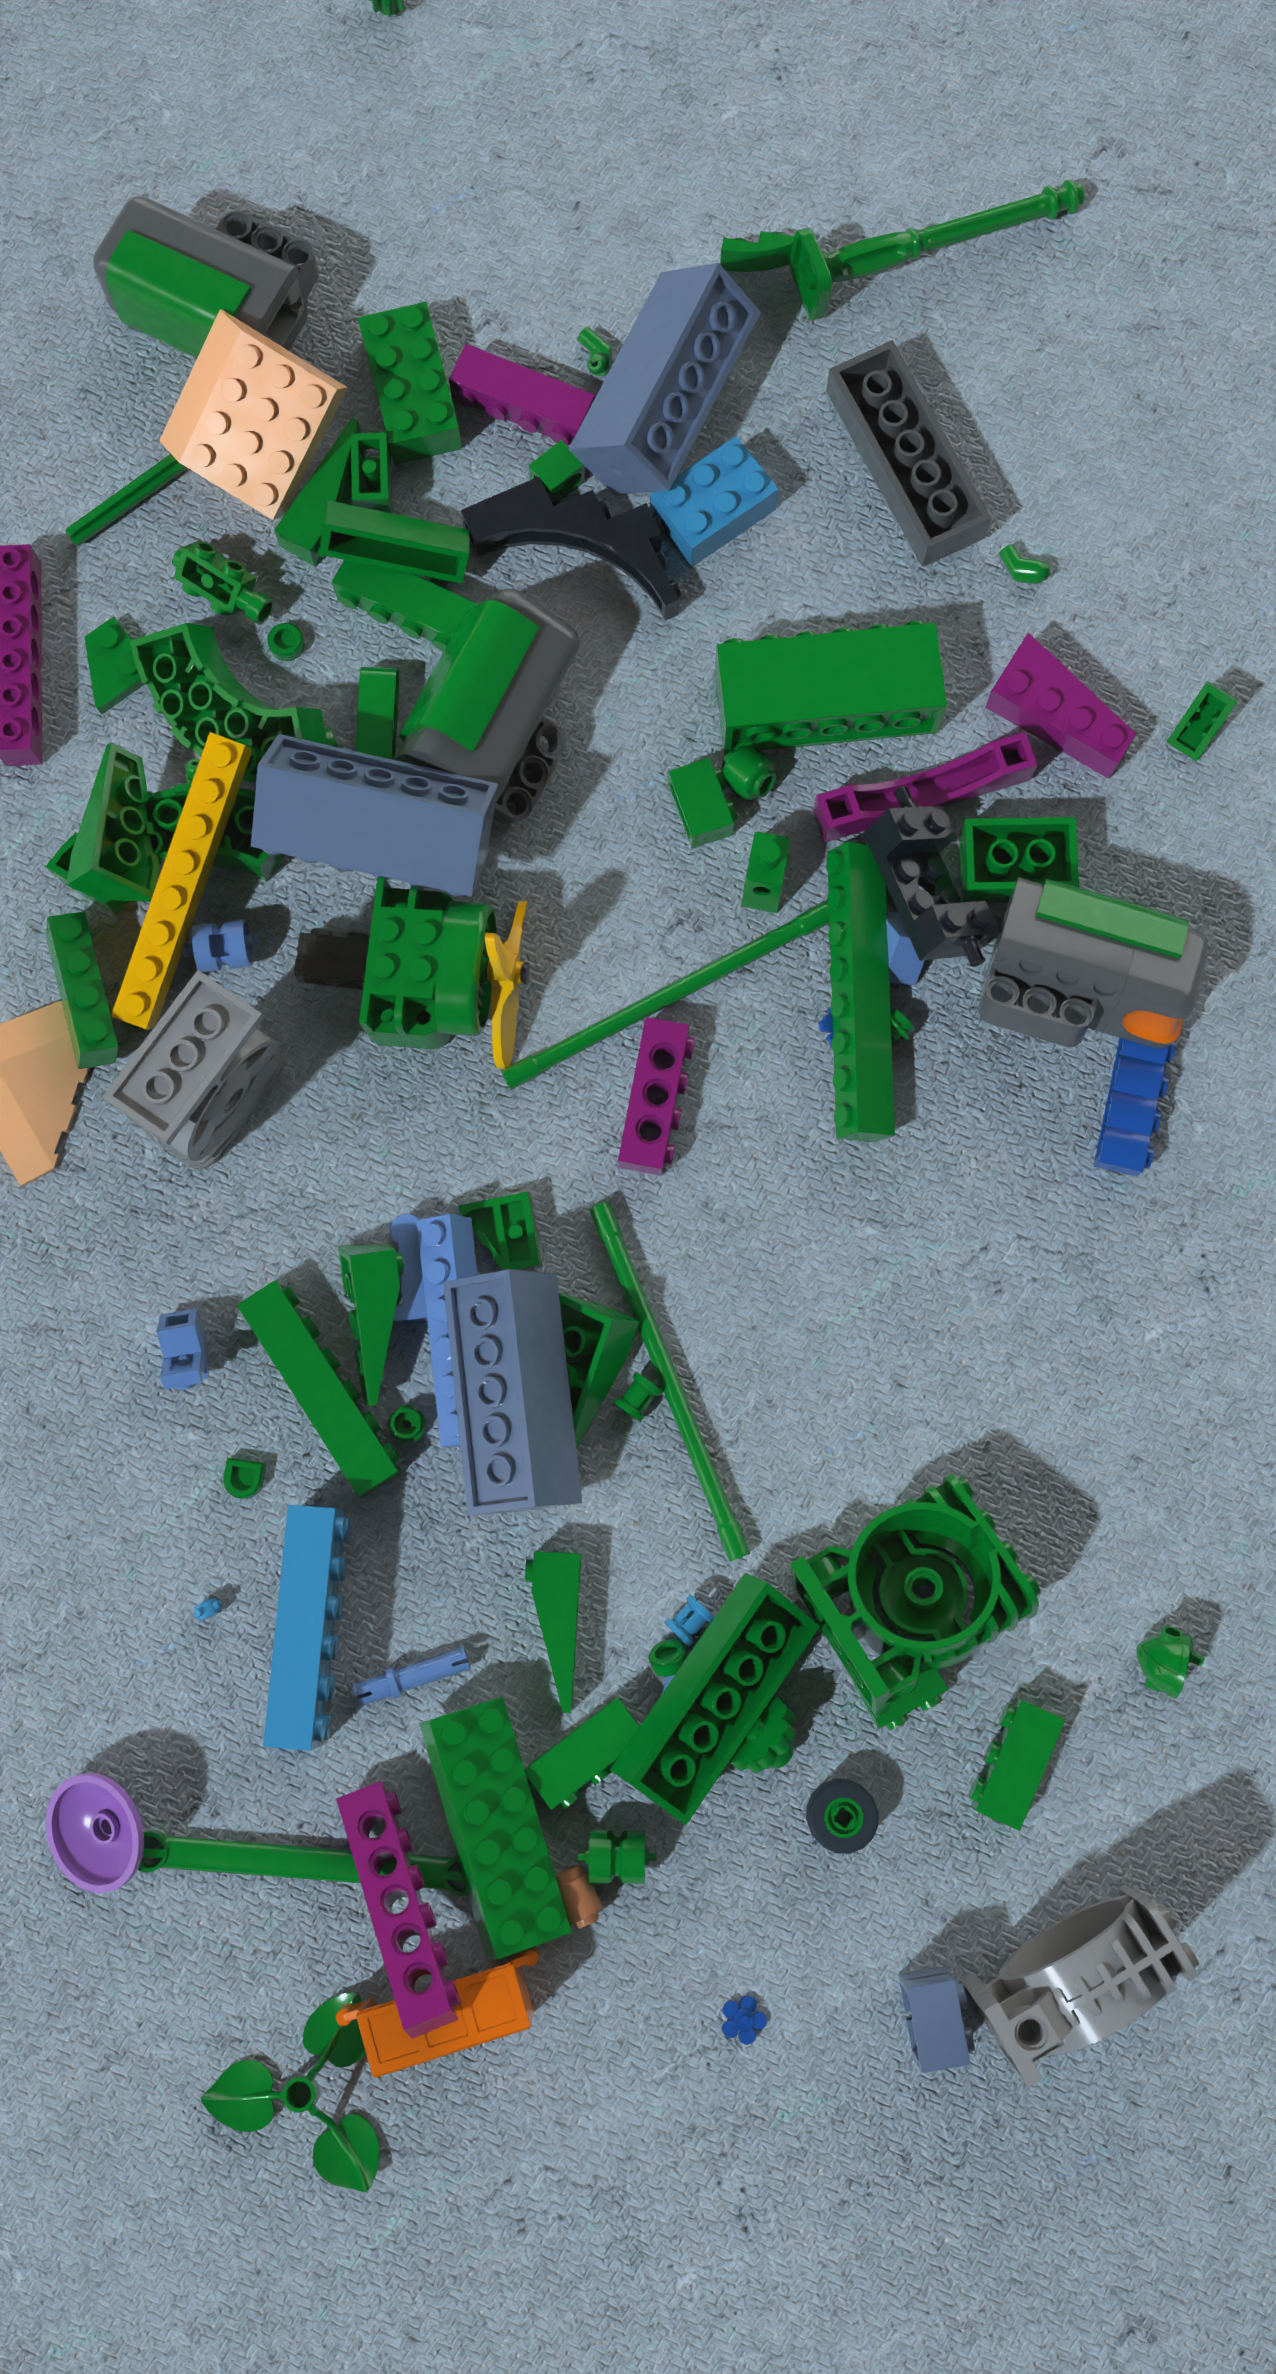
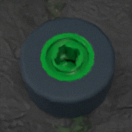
M834 1778L822 1783L811 1794L806 1806V1821L811 1834L823 1848L834 1853L851 1854L863 1849L873 1839L878 1828L879 1811L874 1798L861 1784L850 1779Z

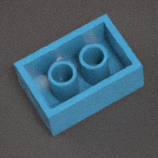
M735 436L679 474L669 491L651 493L650 511L652 515L656 513L659 515L665 535L692 568L775 511L779 489L738 437Z

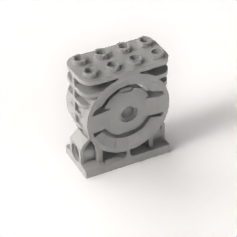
M197 970L101 1098L143 1128L146 1135L168 1153L190 1168L203 1170L210 1167L218 1159L283 1070L284 1057L279 1050L277 1042L259 1027V1024L264 1019L262 1013Z
M1123 1885L1118 1888L1120 1896L1108 1899L1104 1897L1097 1901V1903L1065 1917L1036 1935L1003 1964L999 1971V1977L984 1985L975 1973L961 1980L1001 2052L1028 2088L1043 2079L1034 2064L1036 2060L1046 2054L1061 2055L1073 2052L1110 2036L1142 2016L1166 1994L1174 1992L1176 1990L1174 1983L1178 1974L1189 1981L1198 1977L1194 1968L1200 1965L1189 1945L1186 1942L1181 1943L1172 1932L1177 1925L1163 1904L1159 1906L1154 1898L1150 1900L1145 1893L1141 1894L1136 1887L1131 1889L1127 1885Z

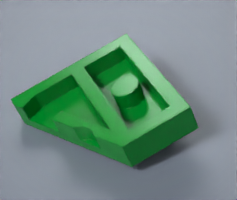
M114 616L84 637L94 702L101 715L145 685L142 684L135 665L130 645L131 638Z
M527 1191L458 1205L462 1216L472 1219V1227L476 1231V1235L483 1245L489 1249L501 1270L513 1269L523 1271L543 1267L531 1193Z

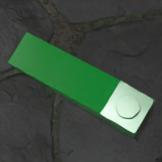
M351 418L274 529L280 547L316 567L321 558L327 557L320 555L321 530L327 500L345 503L351 482V434L361 433L359 422L354 418Z
M534 1551V1558L526 1559L525 1582L532 1583L531 1591L563 1713H571L582 1554Z

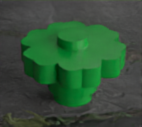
M779 1697L770 1700L729 1761L739 1771L749 1768L753 1773H758L763 1769H778L785 1766L792 1758L794 1752L792 1741L796 1731L791 1725L795 1721L796 1716Z

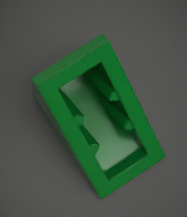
M1207 681L1166 742L1197 762L1238 700Z

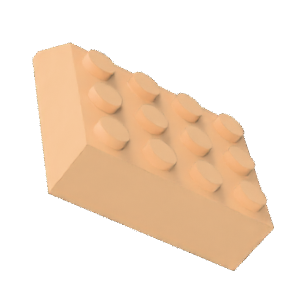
M220 309L159 441L179 463L268 518L275 520L283 517L287 512L348 387Z

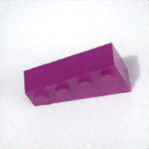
M1029 632L991 690L985 706L990 711L1108 779L1112 776L1136 736V733Z

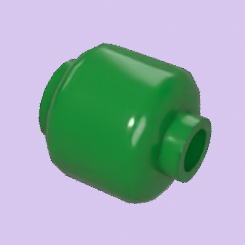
M745 745L737 750H731L722 761V774L726 787L743 799L754 800L762 798L770 792L775 784L774 763L770 758L752 746Z

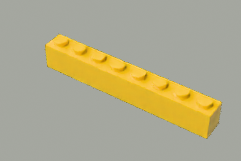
M209 732L111 1017L144 1029H153L159 1020L253 751L244 744Z

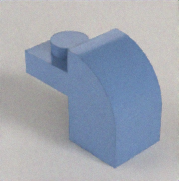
M198 1308L160 1315L156 1332L164 1357L160 1375L164 1390L172 1388L185 1390L192 1388L198 1383H202L203 1379L209 1378V1360Z

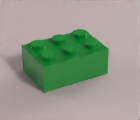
M1076 817L976 818L964 820L959 832L962 903L986 901V903L1009 902L1018 877L1043 884L1047 878L1079 887Z

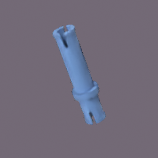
M461 1646L458 1649L397 1670L391 1667L385 1669V1674L359 1683H353L352 1687L355 1697L357 1696L358 1698L356 1701L359 1708L393 1696L394 1699L402 1697L401 1693L465 1670H471L465 1647Z

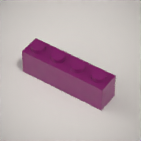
M465 344L449 377L451 397L460 405L465 407L474 406L486 411L497 420H509L518 424L529 433H541L550 437L556 443L562 440L567 446L571 445L595 399L594 394L469 344Z

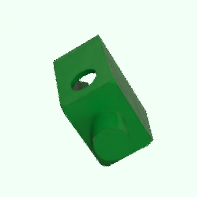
M762 832L754 833L741 907L777 913L791 838ZM765 887L768 888L770 892H759L754 888Z

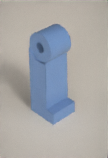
M412 1214L399 1215L393 1220L390 1228L391 1236L398 1245V1253H401L404 1263V1275H401L403 1305L396 1306L393 1319L396 1325L427 1322L416 1221L419 1219Z

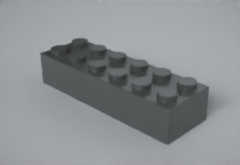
M889 341L830 368L826 392L921 566L924 567L984 539L991 522V516L894 341Z

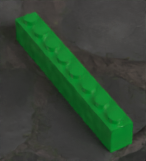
M848 841L828 851L826 862L829 890L827 905L829 907L830 922L828 940L831 955L829 975L832 987L830 1010L833 1016L834 1030L832 1039V1050L834 1052L833 1086L835 1088L834 1123L836 1125V1139L876 1142L895 1136L886 883L870 846Z

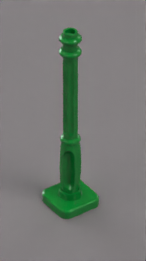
M1065 180L1061 188L1054 189L1051 186H1045L1041 194L921 230L916 231L914 228H908L903 232H894L864 239L836 249L828 254L825 251H821L811 228L797 230L789 258L791 275L809 318L816 320L824 317L826 314L834 282H843L872 275L900 265L910 259L916 260L923 252L1046 216L1049 220H1054L1058 213L1064 210L1069 214H1074L1078 206L1084 203V190L1080 183L1074 184L1071 180Z

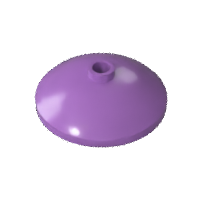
M82 1773L65 1780L54 1791L46 1813V1835L52 1856L63 1874L78 1887L94 1893L111 1892L129 1882L137 1872L142 1860L144 1834L138 1810L125 1790L115 1781L104 1775Z

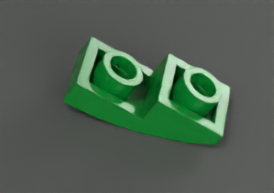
M760 231L758 243L749 242L743 238L731 239L724 237L721 247L720 265L725 271L758 272L783 267L789 264L794 237L777 231L771 233Z

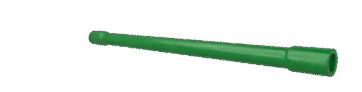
M823 902L801 913L794 920L540 1053L528 1056L501 1070L510 1090L519 1087L538 1077L543 1071L641 1021L645 1017L662 1010L801 936H807L830 924L827 903Z
M606 1201L597 1204L589 1209L600 1239L606 1246L634 1319L639 1321L638 1329L717 1524V1532L728 1560L731 1562L751 1554L740 1525L734 1518L623 1241L622 1231L611 1203Z

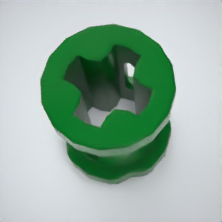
M635 1372L632 1376L634 1381L622 1398H617L614 1404L641 1423L644 1418L642 1414L654 1397L660 1396L663 1391Z

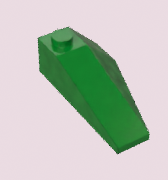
M112 742L106 745L74 843L66 885L98 900L151 902L158 882L160 867L158 855H153L150 837L154 835L153 823L147 820L145 802L149 798L143 760L136 754Z
M389 1244L338 1246L344 1295H348L349 1302L354 1303L355 1309L350 1310V1316L348 1317L350 1329H352L354 1339L360 1341V1347H355V1358L362 1398L368 1406L377 1405L400 1289L399 1276L404 1275L403 1258L401 1253H396L395 1248Z
M559 1293L577 1450L628 1357L639 1321L612 1308Z

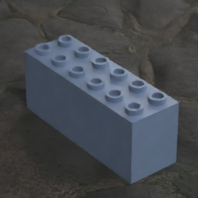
M719 263L660 273L568 449L612 494L670 490L761 313Z
M278 734L258 763L251 847L263 849L268 854H286L299 857L307 863L321 862L334 865L343 871L356 870L372 874L376 878L385 877L386 880L395 879L409 882L410 885H417L419 888L431 887L444 890L452 896L466 895L472 897L487 861L498 784Z
M507 1269L444 1281L443 1287L468 1516L519 1512L583 1503L557 1275Z

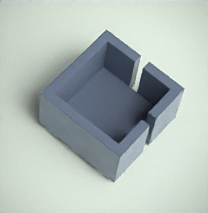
M945 1966L898 1974L904 2011H911L912 2018L906 2019L912 2056L921 2072L926 2073L971 2065L968 2052L975 2051L974 2039L970 2025L966 2026L964 2017L962 2018L961 2010L967 2009V2001L963 1984L958 1982L957 1976L953 1977Z

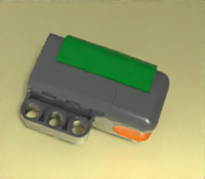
M142 196L130 198L125 203L93 257L94 270L107 303L118 314L122 323L195 358H198L220 309L289 351L306 322L308 316L307 297L319 276L314 250L310 243L247 213L231 211L225 214L216 229H213Z
M515 589L501 590L465 612L399 734L403 742L393 760L497 783L498 791L493 819L502 824H510L527 818L536 805L565 749L566 738L563 731L542 715L552 701L578 651L580 643L578 633L563 620L521 591ZM540 736H544L547 739L549 745L548 752L541 748ZM524 766L528 767L532 772L533 779L531 783L523 776ZM508 797L512 798L516 804L515 814H512L507 808L506 802Z
M1018 877L999 927L1000 933L996 937L980 993L981 998L978 1012L980 1017L989 1024L1066 1047L1077 1046L1081 1043L1089 1028L1152 1048L1165 1049L1176 1042L1181 1032L1183 1019L1189 1016L1196 1006L1209 950L1208 940L1203 933L1189 928V920L1047 878L1043 884Z

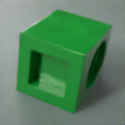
M562 440L529 464L530 480L539 476L544 488H547L551 494L554 493L557 504L585 483L584 464L568 450L569 447Z

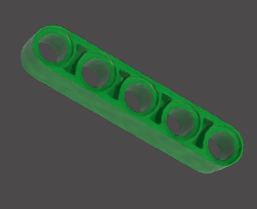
M361 666L356 752L392 760L396 755L399 702V671L397 667Z

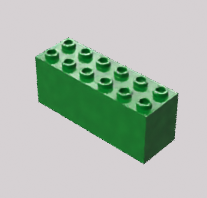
M917 620L908 622L904 626L889 627L886 624H877L864 630L853 631L851 628H839L832 631V633L824 634L805 631L793 637L780 638L778 635H766L759 640L752 641L732 638L716 646L714 674L724 754L745 745L752 746L758 751L936 734L947 707L936 623L925 624L924 621Z

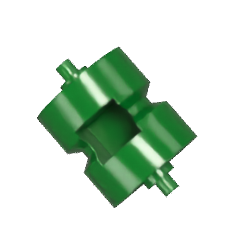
M590 1830L589 1848H586V1852H578V1860H585V1865H589V1883H611L615 1876H619L622 1883L645 1884V1865H649V1861H657V1853H649V1849H645V1830L623 1831L620 1837H615L612 1830Z

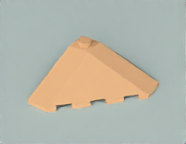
M62 1001L0 1024V1151L21 1187L56 1170L60 1155L55 1154L62 1132L67 1134L69 1132L77 1106L73 1105L72 1102L78 1084L85 1085L90 1068L78 1069Z

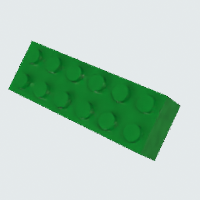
M745 1573L610 1770L684 1825H687L820 1625L767 1582Z
M496 1698L419 1723L485 1957L498 1960L572 1933L504 1698Z

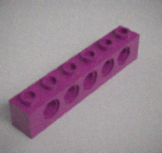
M30 544L0 546V759L6 766L42 765L41 562Z
M379 1781L336 1798L403 2030L413 2039L459 2020L455 2007L461 2004L460 1997L454 1981L447 1982L443 1967L449 1965L448 1958L442 1942L434 1941L431 1928L437 1926L436 1919L430 1903L423 1904L419 1892L420 1889L425 1888V1884L418 1865L412 1866L408 1856V1852L413 1850V1845L406 1827L400 1829L397 1815L402 1814V1809L395 1791L388 1792L383 1783ZM380 1823L386 1824L384 1832L379 1837H369L370 1831L375 1825ZM389 1860H397V1866L391 1874L380 1875L384 1863ZM402 1897L409 1899L404 1911L397 1914L392 1913V1906L397 1899ZM414 1935L420 1936L419 1946L414 1951L409 1953L403 1952V1945L409 1937ZM425 1974L432 1975L430 1987L423 1992H415L417 1979Z

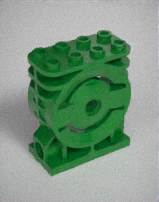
M950 1473L943 1478V1484L937 1488L930 1485L924 1489V1495L916 1500L909 1498L904 1501L903 1505L891 1508L877 1516L861 1532L852 1550L829 1546L808 1560L802 1556L790 1563L795 1590L816 1623L820 1625L819 1628L876 1718L889 1711L892 1703L917 1689L921 1670H936L957 1664L972 1655L982 1644L994 1642L1000 1633L1005 1630L1010 1632L1017 1628L1018 1622L1025 1618L1030 1620L1037 1615L1039 1606L1037 1596L1041 1594L1037 1582L1031 1574L1027 1573L1024 1575L1015 1563L1018 1561V1557L1013 1547L1007 1540L1001 1542L993 1531L996 1525L985 1508L980 1510L971 1499L974 1497L973 1491L962 1476L956 1478ZM908 1535H912L921 1547L936 1548L952 1555L968 1572L974 1587V1605L969 1616L972 1624L967 1627L962 1619L967 1606L968 1586L961 1568L953 1559L942 1552L927 1548L915 1549L907 1537ZM874 1554H876L885 1568L880 1580L879 1596L881 1607L886 1617L899 1631L917 1638H931L932 1641L924 1642L902 1638L893 1633L882 1622L873 1602V1586L878 1574L877 1567L870 1559ZM926 1585L934 1591V1594L929 1598L921 1599L913 1593V1590L917 1586ZM848 1590L851 1616L840 1614L832 1601ZM863 1638L880 1656L872 1661L868 1660L867 1654L858 1640ZM907 1668L913 1669V1670H912V1675L910 1674V1672H909V1670H908Z

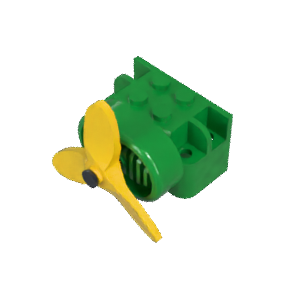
M377 877L359 1024L377 1045L439 1049L450 1040L451 1035H480L485 1029L490 1009L494 1063L498 1069L509 1067L513 1058L516 1039L519 984H528L530 974L529 962L520 961L522 925L527 901L518 900L508 939L503 944L497 935L496 917L491 905L487 903L453 901L446 893L427 891L419 888L417 885H411L410 889L391 888L385 877Z

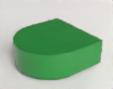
M227 1457L223 1477L225 1489L236 1498L248 1499L254 1497L263 1486L267 1464Z

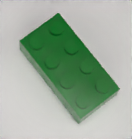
M427 302L358 317L394 465L461 450L459 426Z

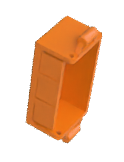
M537 1946L509 1955L506 1963L453 1980L461 2004L455 2007L459 2020L413 2039L403 2030L395 1999L378 2005L375 2004L373 1997L354 2005L346 2003L338 2011L336 2021L339 2025L346 2026L352 2020L357 2019L371 2073L375 2078L527 2030L531 2026L534 2008L522 1966L525 1964L527 1966H534L538 1962L540 1950Z

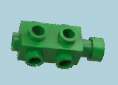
M200 540L182 546L175 552L172 559V565L176 567L174 578L183 583L182 590L185 593L195 597L203 596L211 602V609L221 615H233L243 610L245 611V616L258 625L263 624L268 619L274 607V600L262 592L255 593L253 591L257 577L246 571L241 563L229 560L218 553L213 545Z

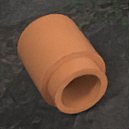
M577 1864L557 1873L555 1877L569 1925L576 1923L578 1929L597 1921L599 1919L597 1912L603 1908L594 1884L589 1883L588 1871L584 1872L581 1864Z

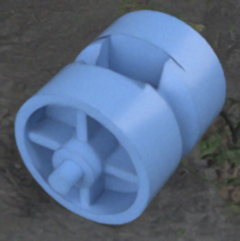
M246 919L224 921L222 927L219 928L215 923L197 924L192 926V946H185L186 954L193 953L197 969L201 972L221 970L223 964H227L231 969L251 967L253 965V946L260 945L259 938H252Z

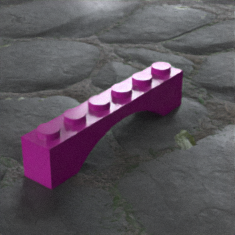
M1022 732L990 742L954 761L915 775L880 783L851 784L816 795L813 811L824 843L866 831L889 808H900L893 794L899 787L908 786L914 803L918 806L945 807L1030 781L1037 767V762L1026 732Z

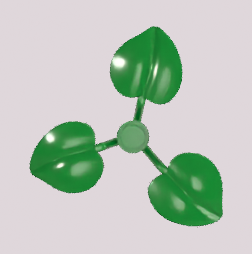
M352 1992L335 1996L324 2002L307 2020L303 2031V2045L308 2052L314 2055H321L319 2061L308 2072L307 2076L291 2079L285 2085L283 2091H272L274 2079L271 2071L258 2061L243 2060L227 2068L202 2095L201 2102L216 2120L227 2127L241 2132L257 2131L272 2121L274 2117L272 2099L283 2100L285 2106L293 2112L300 2113L308 2110L312 2116L317 2117L330 2128V2131L322 2133L317 2138L313 2148V2163L319 2175L335 2186L367 2192L374 2182L379 2166L380 2151L375 2129L369 2121L358 2114L347 2115L337 2125L332 2118L316 2106L320 2097V2087L315 2077L324 2067L327 2060L336 2067H348L358 2062L366 2053L357 2019L352 2020L346 2026L339 2025L336 2021V2015L344 2004L351 2003L354 2005L362 2002L360 1995Z

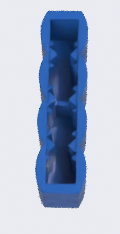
M1119 1038L1093 1167L1137 1177L1143 1172L1144 1168H1150L1154 1157V1147L1149 1146L1151 1132L1157 1133L1162 1115L1161 1111H1156L1158 1097L1163 1098L1165 1096L1169 1077L1163 1075L1165 1062H1171L1176 1042L1165 1049H1156Z

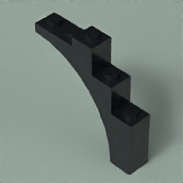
M538 476L461 510L464 529H469V539L477 556L502 548L530 544L555 545L587 552L611 563L631 577L653 600L665 621L678 616L679 601L682 600L681 592L674 579L669 581L664 571L667 569L666 562L660 551L661 535L665 534V530L657 513L652 515L647 503L611 518L604 500L598 502L593 490H590L557 505L554 493L551 494L547 488H544Z

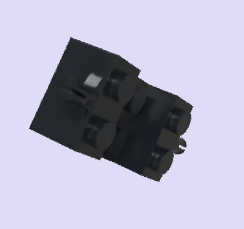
M908 786L899 787L893 794L900 808H889L864 832V835L919 961L967 956L970 967L981 965L985 962V958L980 949L1000 932L986 901L961 902L946 865L942 860L940 852L957 837L943 806H918L914 803Z

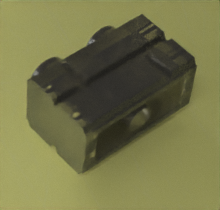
M313 928L311 933L300 932L294 976L299 983L363 990L369 936L350 932L347 933V937L333 936L332 931L322 928Z

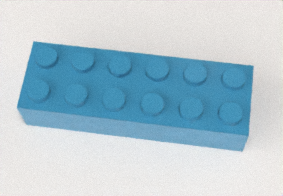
M288 1505L263 1747L311 1751L322 1746L324 1739H329L331 1715H325L328 1699H333L335 1690V1675H329L331 1659H337L339 1650V1636L333 1635L335 1620L341 1619L343 1610V1597L337 1596L339 1580H345L347 1558L341 1557L342 1542L349 1541L351 1520L345 1518L346 1511Z

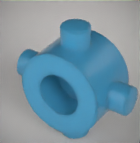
M215 1597L194 1607V1617L203 1621L221 1613V1601Z

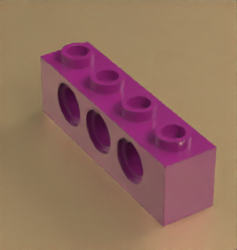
M645 1017L618 1157V1168L662 1176L664 1166L671 1167L675 1145L668 1144L670 1131H678L682 1110L675 1108L677 1094H685L688 1073L682 1072L684 1058H692L695 1037L688 1036V1024ZM661 1054H667L675 1062L670 1068L661 1069L655 1065V1058ZM662 1090L667 1094L668 1099L663 1104L654 1105L647 1099V1095L651 1091ZM647 1125H654L660 1129L661 1135L654 1141H647L642 1138L640 1131Z

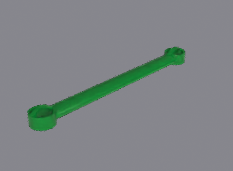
M158 1830L143 1832L144 1838L147 1836L156 1837L163 1845V1849L144 1848L142 1857L162 1858V1860L153 1865L145 1864L141 1861L138 1870L142 1872H154L159 1868L361 1883L351 1850L166 1836ZM408 1854L411 1865H418L425 1888L448 1890L453 1895L460 1897L468 1896L466 1888H458L450 1882V1880L464 1881L462 1873L449 1871L451 1864L458 1861L457 1855L451 1858ZM389 1860L384 1863L380 1875L391 1874L397 1866V1860Z

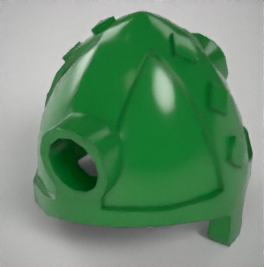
M1171 1626L1163 1627L1161 1634L1149 1637L1136 1647L1139 1665L1146 1676L1145 1685L1151 1690L1164 1692L1173 1699L1179 1696L1183 1688L1188 1663L1191 1662L1202 1667L1205 1661L1203 1656L1194 1653L1191 1636L1183 1635L1180 1630Z

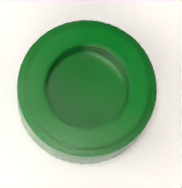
M280 623L274 626L268 634V646L275 658L281 661H292L303 653L305 641L301 630L296 625Z
M667 1639L659 1642L651 1649L648 1659L656 1675L669 1677L677 1673L689 1654L682 1641Z

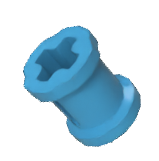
M691 1594L686 1598L688 1603L673 1619H667L664 1622L688 1646L693 1643V1636L707 1621L712 1622L714 1616Z

